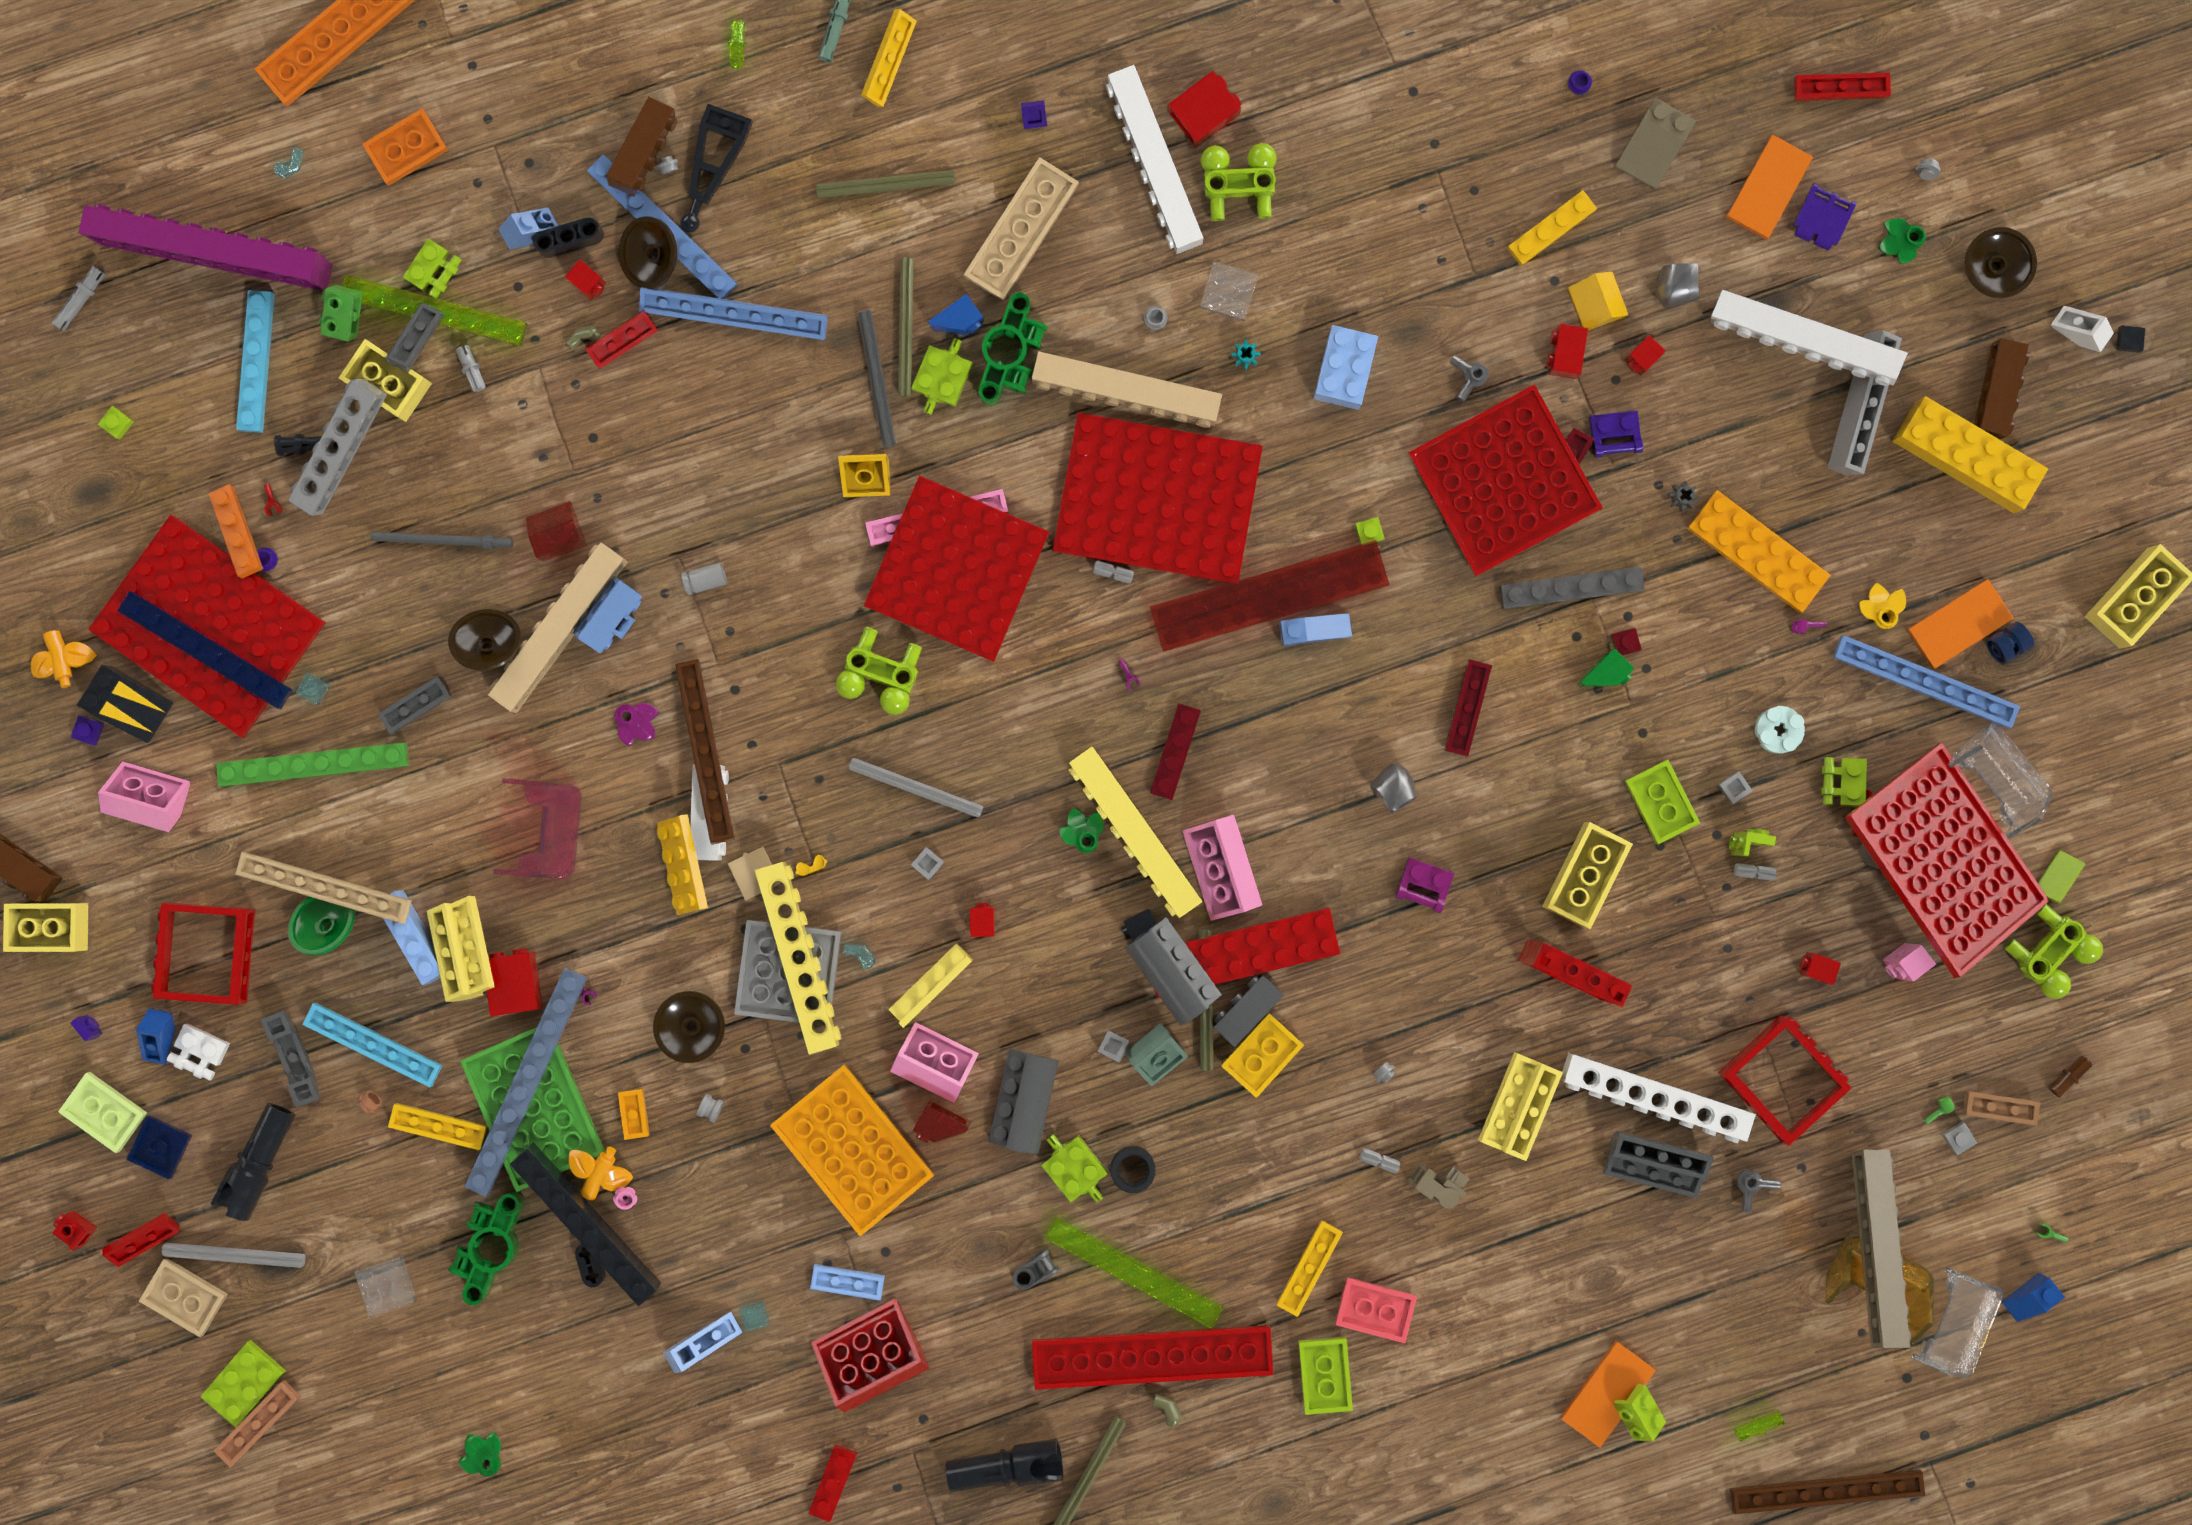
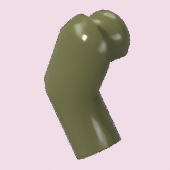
M594 326L580 327L576 329L565 343L575 350L583 340L589 339L594 343L600 339L601 334Z
M1156 1394L1152 1405L1165 1411L1166 1424L1168 1426H1177L1181 1421V1413L1177 1403L1174 1400Z

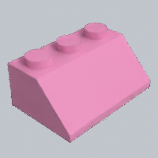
M122 761L98 792L101 813L169 832L181 816L190 781Z
M915 1022L890 1072L955 1103L979 1053Z

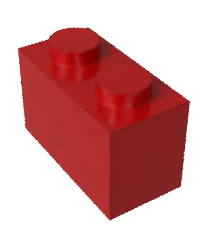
M1560 324L1556 330H1552L1550 344L1553 345L1552 353L1548 354L1546 367L1549 368L1548 375L1577 379L1581 375L1588 328Z

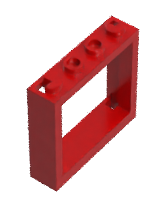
M161 903V908H159L157 914L158 921H160L159 931L155 937L157 955H155L153 960L155 978L151 983L153 999L232 1005L246 1004L248 999L255 909ZM175 911L236 916L229 996L168 991Z
M1527 939L1518 958V961L1603 1002L1623 1007L1633 986L1539 941Z
M1779 1015L1717 1073L1782 1144L1790 1146L1849 1092L1852 1087L1847 1083L1849 1081L1848 1077L1841 1070L1836 1071L1832 1067L1833 1061L1824 1052L1820 1053L1815 1048L1816 1042L1809 1035H1803L1798 1029L1800 1025L1791 1016L1788 1018ZM1784 1029L1794 1037L1837 1085L1788 1131L1736 1075L1741 1068Z

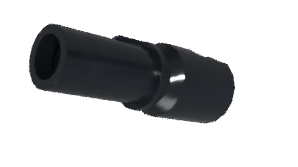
M273 1103L266 1104L243 1152H238L237 1154L238 1161L230 1164L210 1203L211 1205L227 1207L228 1210L225 1216L241 1221H248L269 1181L266 1173L273 1168L272 1162L296 1116L295 1113Z
M1057 1438L1017 1444L1013 1446L1011 1451L1000 1449V1453L954 1459L946 1462V1478L950 1492L1002 1484L1005 1487H1009L1010 1483H1016L1019 1487L1063 1481L1064 1475L1062 1454Z

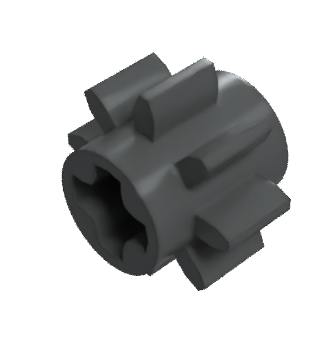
M1687 481L1681 484V488L1677 484L1672 486L1675 492L1667 495L1672 500L1670 507H1679V512L1684 511L1685 505L1689 509L1695 507L1692 501L1699 498L1694 492L1696 486L1692 488L1687 486ZM1682 493L1686 494L1684 500L1680 499Z

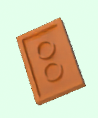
M423 108L362 144L388 186L449 151Z

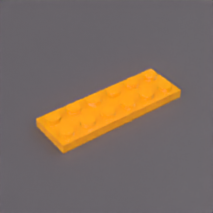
M1718 490L1712 494L1687 527L1690 532L1798 613H1803L1831 576Z

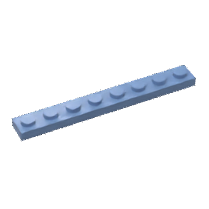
M603 154L587 172L635 219L649 216L665 222L676 240L677 259L717 298L725 299L738 286L737 283L642 191H637L635 197H632L609 186L606 175L613 163Z
M640 288L639 312L645 310L646 313L820 340L826 339L828 315L655 288Z
M1845 635L1840 636L1832 657L2008 729L2013 727L2020 709L2019 705Z

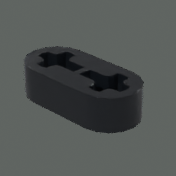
M580 1244L576 1248L575 1257L582 1281L588 1287H597L605 1280V1269L592 1255L589 1256V1263L588 1257L586 1255L582 1256L581 1252L585 1250V1247ZM590 1266H592L594 1273H599V1277L596 1278V1282L593 1278L589 1279L588 1275L591 1273Z

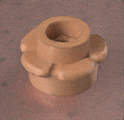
M368 1091L359 1096V1101H361L359 1106L366 1113H376L382 1104L379 1095L373 1091Z

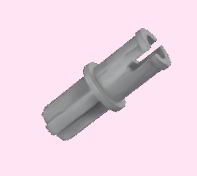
M464 345L465 350L461 346L455 350L463 367L461 371L463 374H466L472 391L481 392L486 386L479 371L480 365L475 362L470 346Z

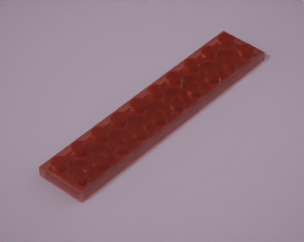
M1374 540L1150 606V611L1162 651L1167 652L1384 588L1390 584L1377 541Z

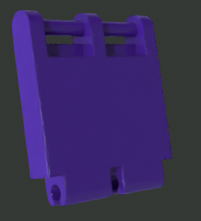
M1813 183L1793 224V227L1797 228L1794 235L1808 242L1815 236L1813 244L1828 251L1832 245L1836 246L1839 243L1857 202L1844 200L1838 197L1837 193H1829L1818 188V184ZM1815 192L1820 193V194H1822V195L1828 197L1829 199L1827 200V199H1825V198H1823V197H1821V196L1815 194ZM1834 201H1837V202H1839V203H1841V204H1843V205H1846V206H1848V208H1845V207H1843V206H1840V205L1834 203Z

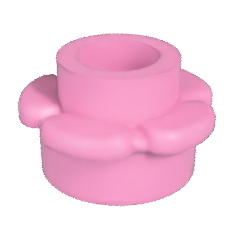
M620 1187L615 1191L616 1195L613 1197V1201L620 1209H629L637 1202V1195H635L633 1188Z

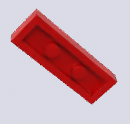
M642 310L587 346L585 350L598 369H601L656 333L658 329L645 310Z
M163 1213L102 1248V1256L115 1266L120 1267L180 1232V1224L166 1213Z
M835 1444L809 1510V1515L831 1522L857 1452Z

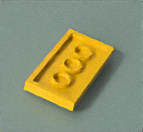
M688 814L658 822L657 835L661 840L662 859L666 864L667 882L671 887L672 905L676 910V914L680 915L708 908Z

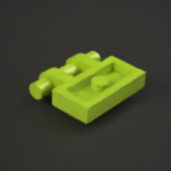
M428 238L403 275V278L424 292L429 285H432L433 287L428 294L437 299L440 293H444L447 289L446 284L453 274L456 275L459 269L457 267L462 260L453 255L449 262L446 261L450 252ZM441 267H443L444 270L442 274L440 275L438 280L435 279L434 277L436 276L437 272Z
M1833 757L1824 758V766L1821 774L1824 775V787L1821 788L1823 805H1833V797H1840V806L1858 807L1866 801L1867 759L1842 758L1841 767H1834ZM1834 776H1841V788L1833 787Z

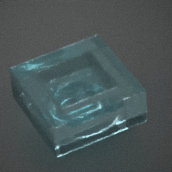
M306 673L295 694L316 705H320L330 684L310 673Z
M764 1301L740 1307L739 1311L745 1332L770 1324Z

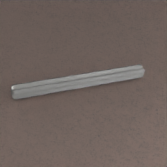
M852 758L850 761L849 769L975 817H980L982 814V805L859 759Z
M166 1243L162 1246V1256L296 1268L303 1267L306 1258L304 1254L178 1243Z

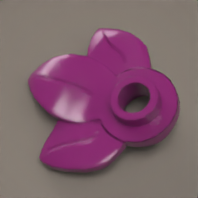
M640 703L636 706L630 704L620 705L614 713L615 721L619 725L617 734L620 740L628 746L634 742L635 738L645 741L653 740L655 738V730L650 721L659 714V711L647 703ZM624 712H629L631 714V718L629 720L622 719V714Z

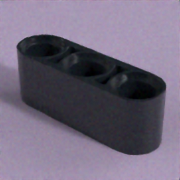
M588 217L536 233L533 237V245L542 256L552 258L600 243L604 237V231L595 219ZM596 227L594 234L586 235L588 228ZM572 233V240L564 242V237ZM551 240L548 248H541L544 241Z

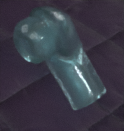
M292 148L289 161L285 163L277 162L274 165L275 174L281 178H288L299 172L304 151L299 148Z
M844 944V955L856 956L864 969L873 967L875 957L866 945Z

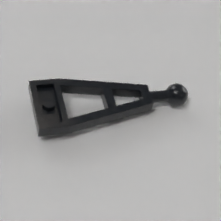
M707 104L699 126L689 197L693 199L689 213L685 214L681 219V226L685 231L694 232L699 228L698 214L702 203L709 204L745 145L753 124L752 119ZM708 131L736 140L720 168L703 162ZM701 170L715 175L704 194L698 192Z

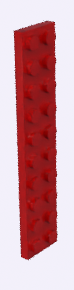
M1270 1325L1032 1339L1035 1390L1274 1375Z

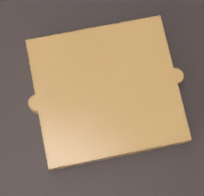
M764 846L750 853H743L742 857L728 863L745 901L762 894L755 870L772 865ZM776 882L774 884V887L780 885L781 882Z

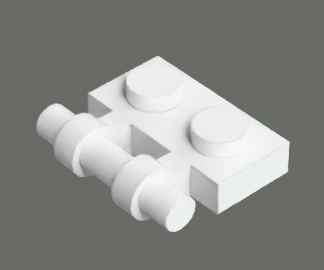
M184 1024L174 1044L175 1047L182 1051L180 1055L171 1052L167 1057V1061L173 1063L174 1067L180 1070L184 1068L192 1072L193 1076L197 1078H205L211 1081L215 1072L208 1069L210 1063L216 1066L221 1064L230 1043L190 1024ZM191 1054L201 1058L199 1064L189 1060Z

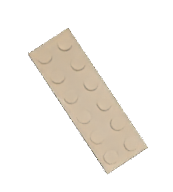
M1039 157L965 271L964 277L1004 302L1079 186V182Z

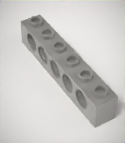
M353 379L346 385L344 389L345 395L334 407V415L331 421L324 426V434L321 440L312 449V457L303 466L299 481L291 488L292 494L288 501L311 516L324 513L387 396L385 392L365 379ZM356 401H358V403H359V405H360V408H359L358 411H357L356 408H355V402H356ZM345 421H347L349 425L348 431H346L344 428ZM334 442H336L338 445L337 451H335L334 449ZM324 461H325V463L327 464V470H326V471L323 469V462H324ZM313 481L316 484V491L312 487Z

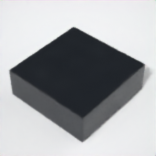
M2120 326L2118 328L2116 350L2142 352L2144 350L2146 328Z

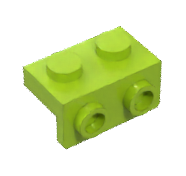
M1747 829V832H1734V836H1731L1729 841V850H1731L1732 856H1749L1751 844L1775 846L1776 836L1768 835L1769 831L1762 829Z
M1637 1384L1627 1400H1615L1613 1403L1634 1440L1653 1442L1666 1423L1645 1384Z

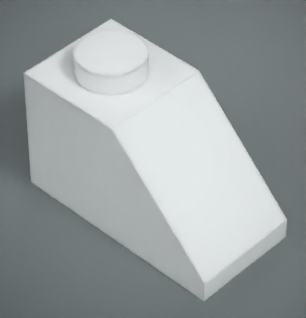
M2067 306L2061 309L2051 324L2052 328L2078 346L2098 352L2102 351L2114 334L2106 317Z

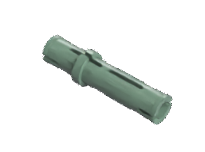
M836 0L833 9H830L828 27L818 54V58L824 62L832 63L842 26L848 18L847 11L851 0Z

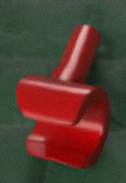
M265 484L264 487L268 498V504L264 509L265 513L268 516H273L271 507L274 505L277 513L281 514L282 506L275 502L270 484Z

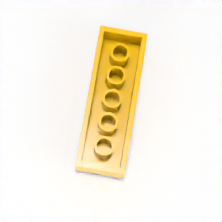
M1926 396L1915 401L1892 440L1893 443L2013 514L2027 507L2048 471L2047 467Z

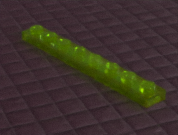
M344 275L341 285L363 292L362 305L412 318L422 302L443 312L444 317L439 323L441 326L522 347L528 326L526 322L349 275Z
M1057 1216L1053 1219L1044 1236V1239L1213 1329L1223 1310L1222 1305Z

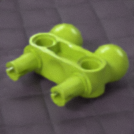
M1265 143L1254 145L1248 152L1247 161L1250 168L1228 169L1230 157L1228 152L1221 146H1210L1203 151L1200 163L1205 171L1204 189L1205 197L1210 200L1211 221L1225 220L1224 199L1235 197H1256L1258 219L1272 217L1271 197L1275 194L1276 181L1273 168L1277 161L1276 151L1272 146ZM1265 177L1269 180V185L1261 187L1258 185L1257 179ZM1218 179L1222 182L1223 186L1216 190L1210 186V182Z
M865 627L858 646L852 647L847 655L844 671L836 679V690L844 698H857L865 690V679L888 687L880 696L882 709L890 715L902 714L907 710L910 703L909 694L915 685L918 674L915 666L922 647L909 643L902 662L898 663L874 654L871 651L878 631ZM855 658H864L865 664L859 668L854 667L853 661ZM901 673H906L910 676L909 681L905 684L897 682V677Z
M2045 904L2035 914L2051 928L2034 949L2029 952L2015 939L2009 940L2003 949L2019 962L2018 968L2024 977L2033 980L2037 985L2039 984V988L2045 996L2050 999H2060L2069 993L2071 980L2065 972L2058 970L2057 967L2070 953L2075 960L2082 964L2095 963L2103 954V945L2097 937L2086 934L2080 923L2071 920L2068 916H2059ZM2066 927L2072 930L2070 939L2065 936ZM2035 962H2038L2040 965V972L2038 974L2032 968Z

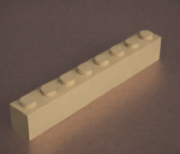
M1039 351L1032 376V383L1036 384V388L1042 390L1054 388L1058 389L1059 393L1072 396L1073 393L1080 394L1085 400L1095 401L1097 398L1105 400L1104 403L1111 406H1118V404L1127 405V408L1132 411L1141 412V409L1151 411L1150 414L1154 416L1164 417V414L1174 416L1173 419L1176 421L1187 422V420L1196 421V425L1210 428V425L1215 426L1222 398L1220 393Z
M600 542L599 545L592 547L588 554L589 559L585 564L578 566L574 572L575 578L571 583L565 584L560 591L561 597L547 608V616L533 627V635L529 640L523 641L520 645L519 654L505 665V673L500 679L497 678L491 684V692L488 696L510 712L517 713L573 638V632L613 577H618L628 563L626 559L605 544Z

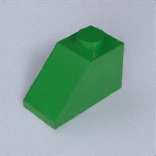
M1614 648L1609 650L1577 685L1579 687H1614L1619 684L1623 686L1632 678L1630 673L1635 668Z

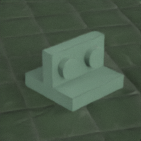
M1162 1023L1157 1025L1125 1052L1131 1065L1151 1086L1155 1085L1189 1057Z

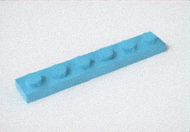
M248 290L236 426L238 431L263 433L275 298L273 292Z
M318 1003L312 1004L302 1024L428 1087L433 1086L443 1066Z

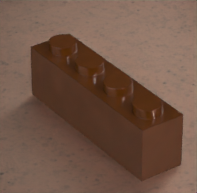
M648 96L606 175L609 186L632 197H635L637 191L643 189L646 182L645 176L648 171L651 172L653 170L658 151L662 152L665 148L667 134L669 131L673 132L676 127L677 119L674 108Z
M2004 338L1998 339L1991 345L1974 422L1975 426L1999 440L2009 436L2013 431V414L2019 406V398L2017 396L2025 378L2022 375L2023 369L2028 363L2030 356L2029 352H2027L2029 344Z
M0 834V877L4 879L3 883L10 888H17L23 892L22 896L31 902L47 901L63 877Z

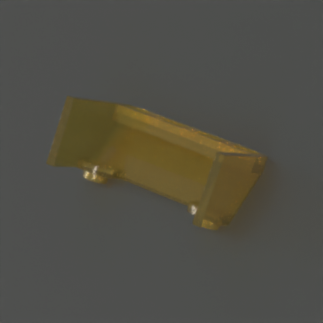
M1851 1232L1846 1236L1826 1274L1825 1302L1828 1304L1840 1292L1846 1291L1850 1287V1283L1865 1290L1860 1234ZM1902 1256L1903 1279L1906 1283L1905 1300L1909 1310L1907 1316L1908 1329L1911 1332L1910 1345L1912 1346L1934 1325V1278L1928 1269Z

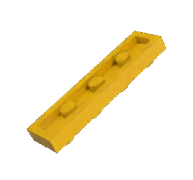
M894 9L861 93L862 97L877 107H884L917 22L901 9Z
M1582 190L1510 244L1507 249L1518 264L1523 266L1595 212L1597 207Z
M399 1103L394 1104L388 1125L389 1128L476 1150L482 1149L488 1130L486 1125Z
M1323 1220L1319 1222L1276 1303L1278 1307L1297 1317L1299 1316L1343 1233L1341 1230Z

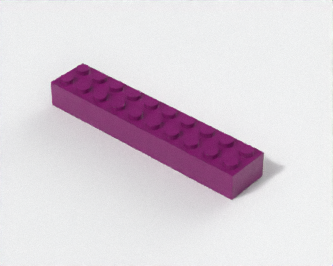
M95 204L94 207L84 205L78 232L100 246L325 291L328 288L333 264L325 259L326 256L318 254V250L311 247L303 246L302 249L294 248L293 244L287 242H280L278 245L262 237H256V240L248 239V236L245 234L233 232V235L225 234L224 230L210 227V231L204 230L200 225L194 223H187V226L180 225L178 221L170 218H164V221L156 220L155 216L141 213V216L133 215V212L118 208L117 212L111 211L109 207L101 204Z

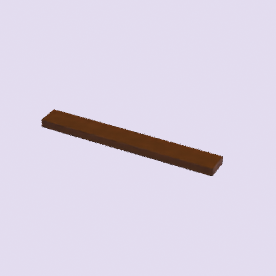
M696 659L677 663L675 666L710 844L714 845L735 840L700 661Z
M1909 1470L1730 1488L1732 1512L1734 1514L1919 1497L1925 1496L1923 1472L1921 1470Z

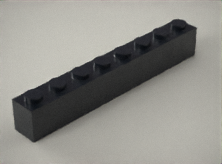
M534 1142L510 1163L511 1167L638 1307L658 1290L661 1282Z

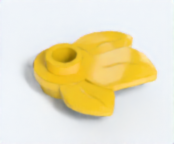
M1876 583L1869 591V600L1859 602L1860 611L1864 617L1874 620L1879 628L1890 629L1897 624L1898 614L1905 609V592L1903 589L1889 594L1883 586ZM1883 614H1887V622L1882 620Z

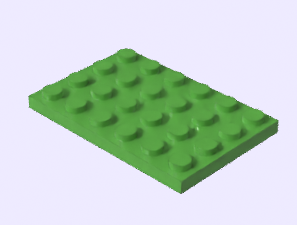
M537 1027L460 1061L489 1130H491ZM559 1043L504 1161L505 1168L516 1192L529 1187V1185L511 1167L510 1163L533 1142L560 1172L570 1169L569 1154L571 1150L584 1151L593 1158L599 1156L601 1152H605Z

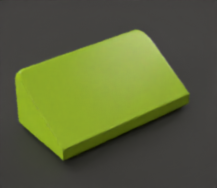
M2061 850L2057 852L2038 882L2051 902L2061 903L2082 871L2085 863Z

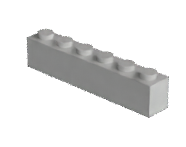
M1884 330L1865 333L1864 335L1866 339L1898 350L1902 340L1901 337ZM1853 375L1828 469L1845 476L1865 473L1889 386L1880 385L1875 382V379L1867 376L1860 378Z

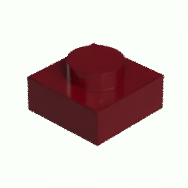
M1636 628L1611 634L1614 648L1622 656L1642 651Z

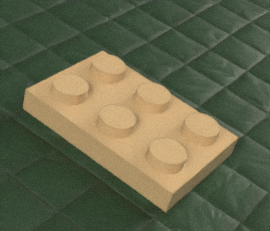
M166 1258L161 1262L139 1302L198 1337H202L228 1294Z

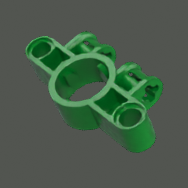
M1022 292L1014 293L1010 297L1001 325L989 330L982 342L983 357L987 366L978 393L981 402L986 406L991 407L998 404L1004 389L1026 394L1027 390L1025 387L1028 378L1033 374L1031 369L1023 366L1027 359V347L1041 350L1042 346L1040 343L1044 331L1048 330L1047 325L1028 318L1031 310L1030 300ZM1017 301L1026 303V307L1023 310H1017L1013 306ZM1006 335L1011 339H1018L1022 349L1019 348L1016 361L1004 365V362H994L988 356V349H991L993 345L992 340L997 336ZM987 389H993L996 395L991 399H987L983 396V393Z
M510 1191L500 1197L496 1207L483 1202H474L473 1207L475 1209L471 1219L466 1222V1226L477 1232L471 1237L468 1248L457 1246L455 1250L457 1254L453 1265H450L448 1271L452 1274L467 1279L462 1292V1298L468 1305H478L488 1297L498 1271L511 1264L518 1254L519 1240L514 1230L525 1203L524 1196L519 1191ZM508 1197L514 1199L516 1203L514 1209L508 1207ZM493 1232V1235L503 1236L507 1241L508 1249L505 1252L506 1260L504 1263L494 1264L490 1259L482 1257L479 1246L484 1239L482 1236L484 1233ZM472 1287L480 1291V1298L473 1296Z

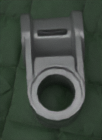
M1048 1249L1040 1251L1028 1261L1015 1268L1013 1282L1017 1288L1021 1290L1029 1289L1037 1283L1050 1278L1060 1270L1058 1266H1054L1048 1255ZM1020 1272H1027L1031 1277L1028 1282L1022 1283L1017 1279V1276Z

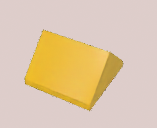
M1613 272L1595 273L1567 288L1581 326L1588 328V330L1629 315Z
M886 454L838 457L843 497L890 496L889 458Z

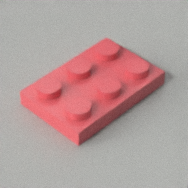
M1346 1277L1335 1325L1406 1343L1417 1296Z

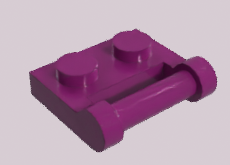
M1408 857L1395 898L1400 900L1405 898L1433 908L1434 912L1441 913L1454 873ZM1408 883L1439 893L1437 899L1408 890Z

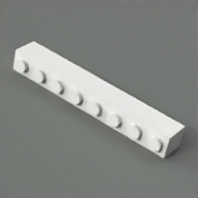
M1132 65L1109 74L1108 84H1105L1107 93L1110 98L1114 97L1116 116L1124 122L1125 127L1122 128L1127 141L1131 140L1134 147L1131 149L1133 158L1136 163L1140 162L1142 181L1144 184L1148 183L1151 191L1148 192L1152 205H1157L1160 213L1157 214V218L1161 227L1165 226L1168 235L1165 237L1169 248H1174L1176 254L1202 245V233L1135 66Z
M1722 290L1711 316V323L1718 329L1737 331V335L1750 338L1751 336L1760 339V343L1767 346H1773V344L1780 346L1783 351L1790 354L1798 352L1805 355V358L1810 361L1819 362L1821 360L1827 362L1831 368L1850 370L1854 376L1873 378L1876 383L1883 386H1889V384L1894 386L1908 354L1887 345Z

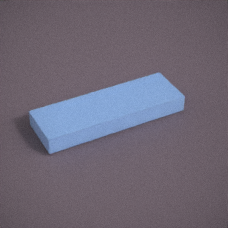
M814 1264L810 1289L881 1300L885 1275Z

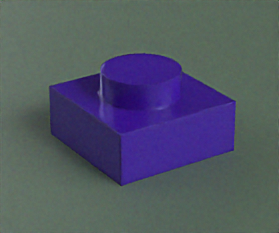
M1044 100L1021 103L1024 129L1047 126Z
M78 715L71 738L97 746L105 723Z
M89 1015L79 1016L70 1022L84 1041L95 1040L103 1034L99 1029L98 1022L93 1017H89Z

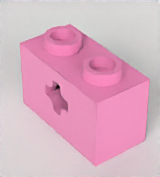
M1904 943L1883 959V962L1886 964L1885 970L1892 978L1912 982L1936 965L1922 945Z

